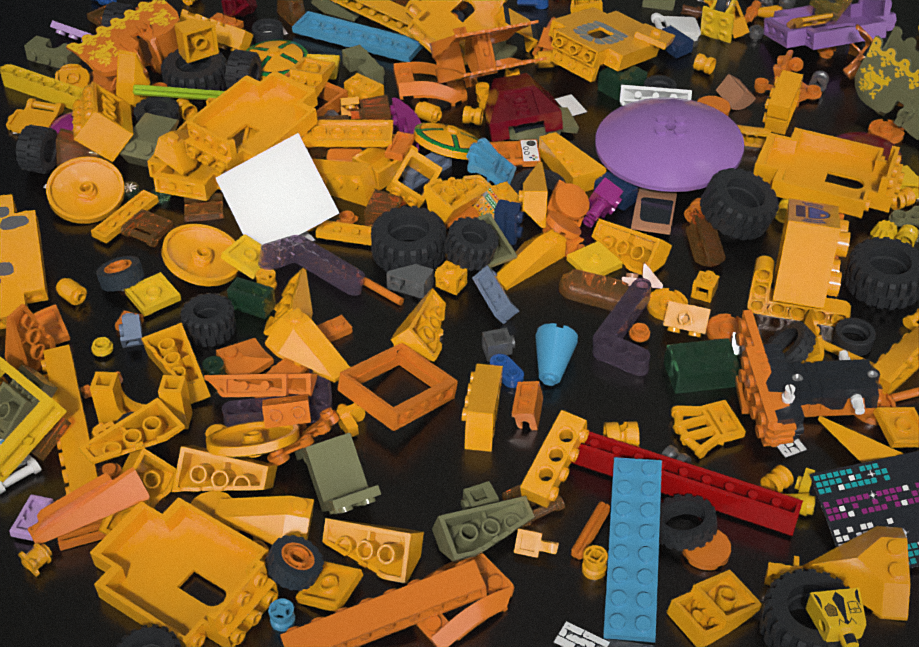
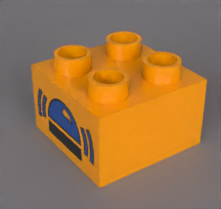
M789 198L774 272V301L824 309L827 295L838 296L842 272H839L841 260L834 258L835 256L846 257L850 242V232H848L849 221L840 219L839 206Z

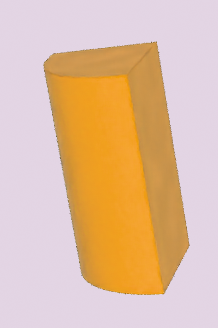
M737 125L742 133L744 146L762 148L769 132L771 133V129Z

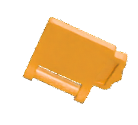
M29 98L24 110L17 109L8 117L6 127L14 133H21L22 129L27 125L50 128L57 117L63 113L64 104L39 102L36 99ZM35 108L45 109V110H51V111H53V112L44 111V110H38V109H35Z

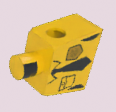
M859 587L811 592L806 610L823 640L826 642L840 641L842 647H859L857 639L862 637L866 627V618Z

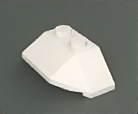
M621 85L620 104L624 106L638 100L659 97L691 100L692 90Z

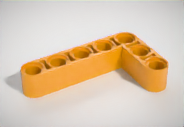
M769 256L757 258L747 305L748 309H752L753 313L805 322L809 310L813 309L817 318V324L836 327L840 320L850 318L851 305L844 300L826 298L824 309L774 301L773 289L771 288L774 260Z

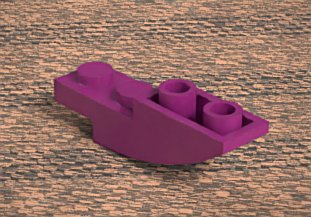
M392 98V105H389V110L394 126H397L400 132L413 134L415 126L421 123L420 119L407 104L397 98ZM414 141L412 145L418 148L419 152V143Z

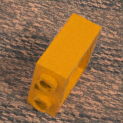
M411 148L403 158L386 190L393 196L405 201L410 207L418 206L419 208L426 199L425 192L423 191L420 195L399 182L400 175L406 165L430 179L429 182L438 178L443 168Z

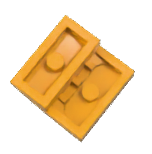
M822 13L793 18L786 24L790 29L826 24L833 17V14Z

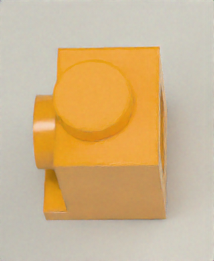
M699 271L696 280L693 282L691 297L711 303L718 287L719 276L713 271ZM699 288H703L708 290V293L701 292L698 290Z

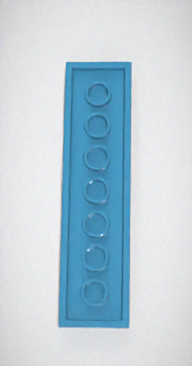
M307 11L292 26L293 33L302 36H309L344 47L361 45L372 54L393 58L402 62H410L423 48L422 44L408 36Z
M614 457L604 638L643 642H655L662 460Z

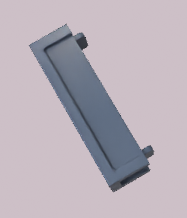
M435 152L425 156L442 167V171L452 166L451 157ZM410 166L406 167L402 172V184L412 190L429 180Z
M487 265L473 276L472 279L494 316L504 324L507 322L506 320L517 314L519 310L512 304L496 277V272Z

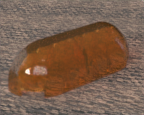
M695 208L690 214L693 217L690 226H686V233L694 260L702 266H717L725 260L717 229L715 230L711 227L712 224L705 220V215Z
M573 269L571 272L563 274L559 281V291L567 299L607 310L626 311L633 308L638 301L637 293H634L628 287V283L587 271Z

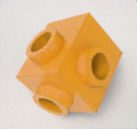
M446 260L435 271L436 287L457 295L467 284V269H462L459 265H455L450 261Z

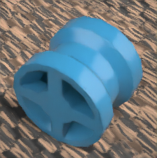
M277 599L270 604L268 610L270 623L275 630L287 631L294 626L295 614L291 601Z

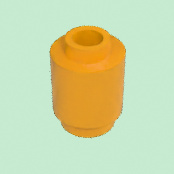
M537 51V55H534V59L547 58V60L535 62L534 65H537V68H554V66H558V64L550 61L552 51Z
M419 102L416 105L415 113L418 118L431 123H436L441 119L442 112L439 106L428 102Z
M63 278L56 285L59 296L72 305H78L86 298V289L70 278Z

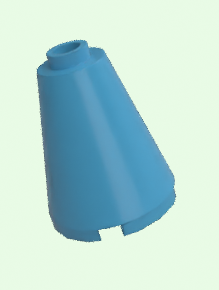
M554 323L544 324L537 329L535 335L539 379L548 386L560 382L578 343L577 333L565 325L563 328H559Z

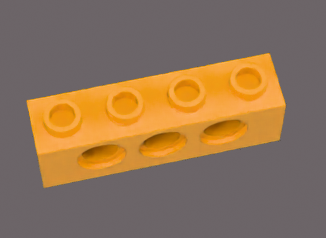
M563 410L560 411L520 486L522 497L526 496L527 500L548 508L551 501L554 502L559 493L558 486L561 481L565 482L567 479L570 463L576 461L581 442L585 443L588 438L587 420ZM565 438L571 439V441L569 442H563L561 440ZM555 457L561 458V460L557 462L552 461L551 459ZM546 476L552 478V479L549 480V481H543V480H541L543 477H546Z

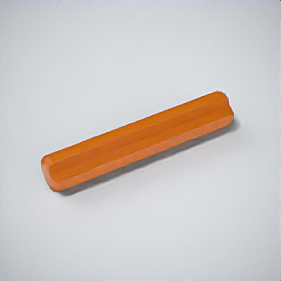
M604 502L598 503L571 549L572 557L578 560L583 558L585 549L591 545L610 512L609 504Z

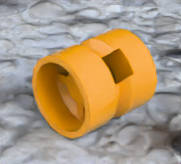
M637 421L623 422L622 425H619L618 422H604L603 436L639 447V427Z

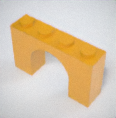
M95 372L90 391L99 423L104 422L106 424L112 420L116 424L123 414L135 412L146 405L137 403L124 394L118 373ZM163 375L158 390L159 399L185 425V429H188L193 412L186 376Z

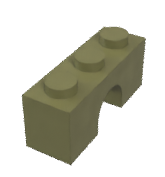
M35 36L24 45L27 59L60 69L64 65L81 62L80 57L66 48L68 45L66 43H63L60 47L52 48L50 39Z
M361 45L342 50L343 65L350 72L357 70V73L381 84L384 83L383 76L385 71L383 67Z

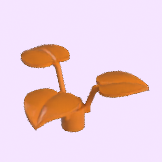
M858 24L855 29L858 30L861 37L865 40L866 45L860 50L854 43L849 44L848 54L854 55L856 58L842 71L850 80L855 77L861 65L860 61L865 58L863 53L873 41L869 33Z

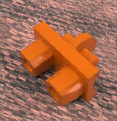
M788 50L786 55L778 56L777 64L773 67L774 75H781L782 70L798 72L803 68L804 63L798 57L792 58L793 50Z

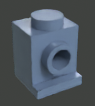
M126 313L122 315V324H119L122 347L143 345L141 340L143 332L139 314Z

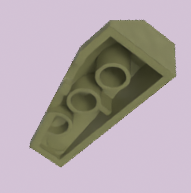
M523 496L440 515L437 517L432 531L440 551L455 562L479 555L534 519V514L527 497Z

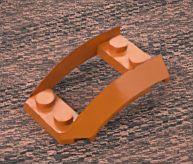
M426 62L394 63L393 71L400 99H403V96L413 95L414 98L444 100L451 103V106H455V103L458 101L464 102L467 100V91L464 81L446 82V85L429 81H414L413 73L437 76L435 71L437 68L436 64Z
M484 554L450 562L423 578H428L439 570L446 571L454 568L459 562L475 560L486 585L488 595L464 609L450 621L440 614L415 624L435 647H449L453 642L459 641L489 617L508 610V602L510 596L512 597L515 587Z

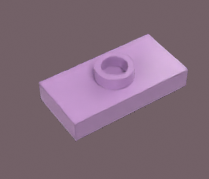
M31 494L11 527L10 535L33 541L27 529L38 523L37 514L41 509L54 502L53 499Z

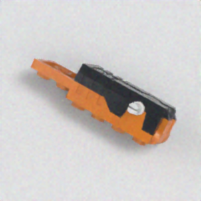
M752 309L744 310L742 319L738 322L740 331L736 334L737 344L742 346L743 349L741 357L742 369H739L738 374L740 382H744L745 399L750 401V416L752 419H755L757 424L755 426L757 438H761L763 447H777L781 444L793 443L804 433V413L790 371H788V365L785 361L781 344H763Z
M846 350L839 352L840 358L836 361L804 362V364H800V362L787 363L804 417L873 414L875 408L882 401L883 387L879 383L880 372L870 364L869 359L851 360ZM736 376L735 384L741 413L750 414L751 405L750 401H746L744 396V382L741 383L739 376Z

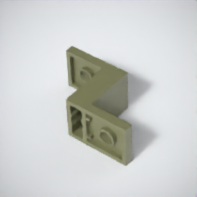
M351 433L295 451L297 460L303 458L304 462L307 463L322 512L329 511L330 514L344 513L352 510L353 506H363L375 502V496L381 495L378 485L369 487L367 485Z

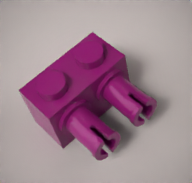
M605 177L589 198V208L591 209L583 218V223L588 227H592L600 216L604 218L608 213L611 215L622 201L620 196L623 190Z

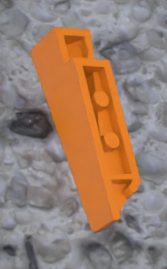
M317 374L204 375V379L218 390L217 392L221 397L289 396V393L312 396Z
M134 467L128 469L114 480L106 472L41 509L37 514L38 523L28 527L27 530L35 543L42 544L136 505L140 501L148 500L150 496Z

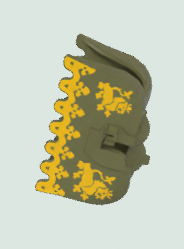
M895 26L883 48V39L880 36L874 37L855 75V88L860 99L882 116L892 111L899 102L902 103L904 107L899 110L897 118L893 123L899 128H904L911 136L919 140V51L915 49L916 40L913 37H909L905 41L902 40V30L900 27Z

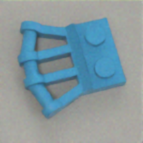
M481 138L477 143L471 144L466 156L469 161L467 165L468 172H477L487 177V182L491 180L495 185L506 181L510 185L517 167L500 155L486 138Z

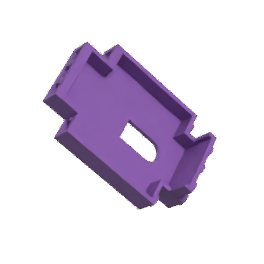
M840 0L842 8L836 18L821 25L790 29L786 24L793 18L816 15L814 12L815 5L774 11V17L764 18V35L786 48L806 45L815 50L865 41L858 30L855 29L857 24L868 32L872 39L875 36L886 38V31H891L895 27L896 14L890 11L892 7L891 0H858V3L855 4L846 0Z

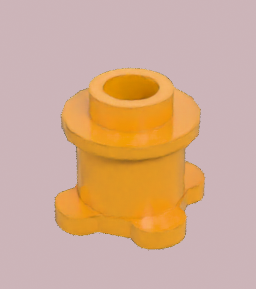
M35 543L33 545L34 548L25 554L21 551L18 555L22 560L23 566L37 577L40 574L38 569L45 563L52 561L50 557L52 552L45 544Z

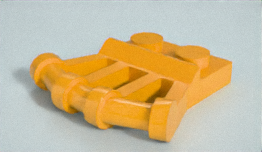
M726 400L703 406H674L671 409L675 433L680 435L681 443L695 451V455L700 459L718 444L723 446L724 442L745 437V429ZM684 416H697V417H693V418H690V419L683 420V417H684ZM702 425H706V426H707V427H705V428L693 430V431H690V432L687 431V429H691V428H694V427H698V426H702ZM713 436L706 442H704L702 445L695 441L698 439Z

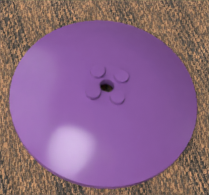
M659 97L631 102L611 112L597 129L595 147L603 165L620 179L646 189L681 192L705 188L712 176L718 173V171L728 168L736 169L743 157L744 139L738 126L727 115L709 105L683 98Z

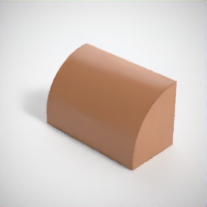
M730 74L726 76L716 89L719 95L729 102L730 108L733 110L744 109L756 99L739 79Z

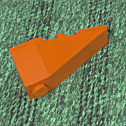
M21 304L7 316L5 359L17 371L22 364L39 372L42 369L41 360L45 359L43 350L56 348L55 341L51 335L46 333L44 326L36 321V317L25 304Z

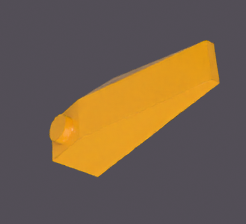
M538 162L523 182L522 190H519L518 201L522 202L523 210L541 228H546L548 191L543 163Z
M433 288L429 290L391 338L394 346L403 343L428 361H435L442 350L440 337L443 335V329H441V322L445 318L446 303Z
M822 416L818 418L861 463L903 454Z
M295 496L219 499L214 518L237 532L243 531L252 535L254 540H263L271 545L279 537L282 538L285 535H295L307 540L313 518L314 499Z

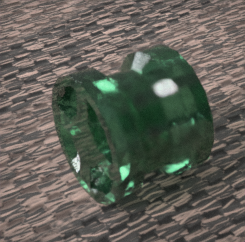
M211 356L203 361L204 375H226L222 358Z

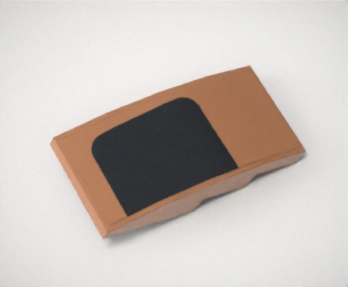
M640 187L631 229L670 235L677 192L657 191Z

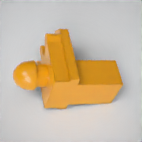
M356 403L349 406L339 404L336 413L340 418L338 421L340 428L343 429L345 434L351 433V437L359 435L357 422L364 419L365 410Z

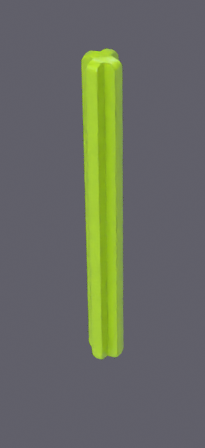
M133 85V94L142 96L207 100L209 97L217 98L225 92Z

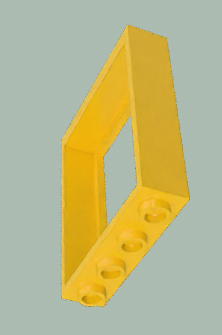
M0 357V378L5 373L8 374L40 401L0 445V481L3 483L67 411Z

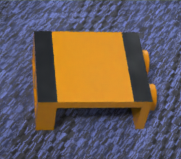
M504 5L494 16L495 28L531 21ZM536 24L517 31V33L524 36L526 52L529 53L538 44Z

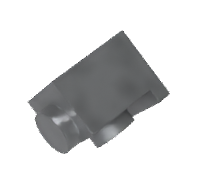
M507 328L482 332V349L488 362L493 355L512 354V348H515V340L513 335L510 336Z

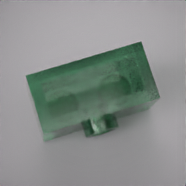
M237 277L227 289L228 299L231 300L234 310L266 319L276 306L274 288Z

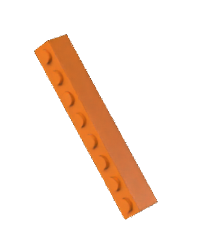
M475 560L469 562L462 561L456 564L454 568L446 571H436L428 578L413 580L407 586L399 589H389L383 595L374 599L366 598L353 607L340 608L330 616L317 617L309 624L301 627H291L280 636L284 647H358L486 597V585Z

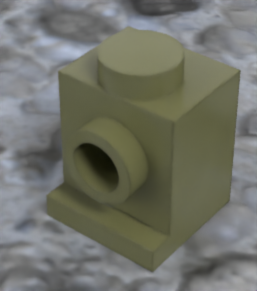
M490 481L463 489L461 507L462 510L499 502Z

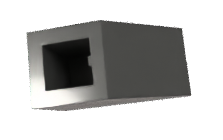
M413 264L387 272V289L423 299L434 285V269Z

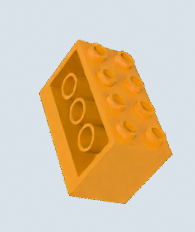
M92 82L90 86L87 85L83 89L82 97L79 100L76 99L72 105L74 140L113 162L133 136L130 104L97 83Z

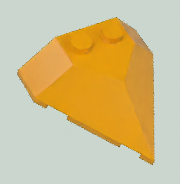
M876 526L803 565L805 570L816 569L818 573H823V571L830 573V577L834 579L838 577L844 582L843 585L845 587H859L863 605L871 609L873 614L880 619L907 621L910 573L907 537L902 528Z

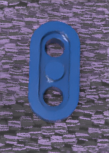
M496 354L490 358V365L503 366L502 383L505 386L517 388V383L524 381V372L510 357L505 354Z

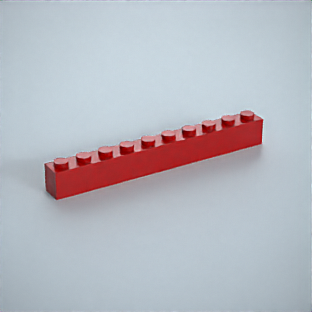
M590 431L586 442H581L578 448L579 455L576 461L571 462L613 476L614 457L662 460L661 493L673 497L677 494H681V496L692 494L694 497L698 495L703 497V500L710 501L711 506H714L716 511L793 536L803 500Z

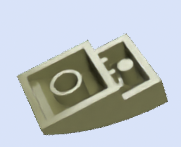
M22 364L19 367L18 371L48 396L53 397L58 389L35 369ZM12 379L11 383L3 381L0 386V437L3 440L15 430L40 402L14 379Z

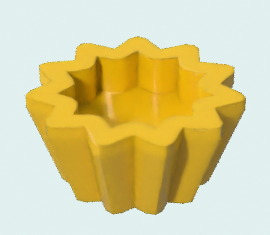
M883 220L874 226L870 234L873 237H890V239L895 240L898 235V229L894 222Z

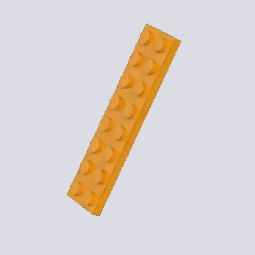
M317 120L318 123L301 137L305 147L386 148L392 144L394 124L393 120ZM246 126L243 144L258 131Z

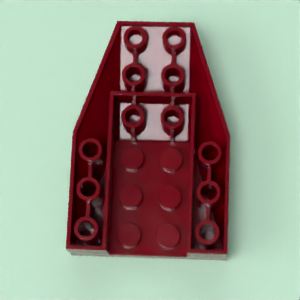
M528 73L493 79L484 108L492 142L510 139L508 127L542 121L545 132H555L563 129L562 111L554 97Z

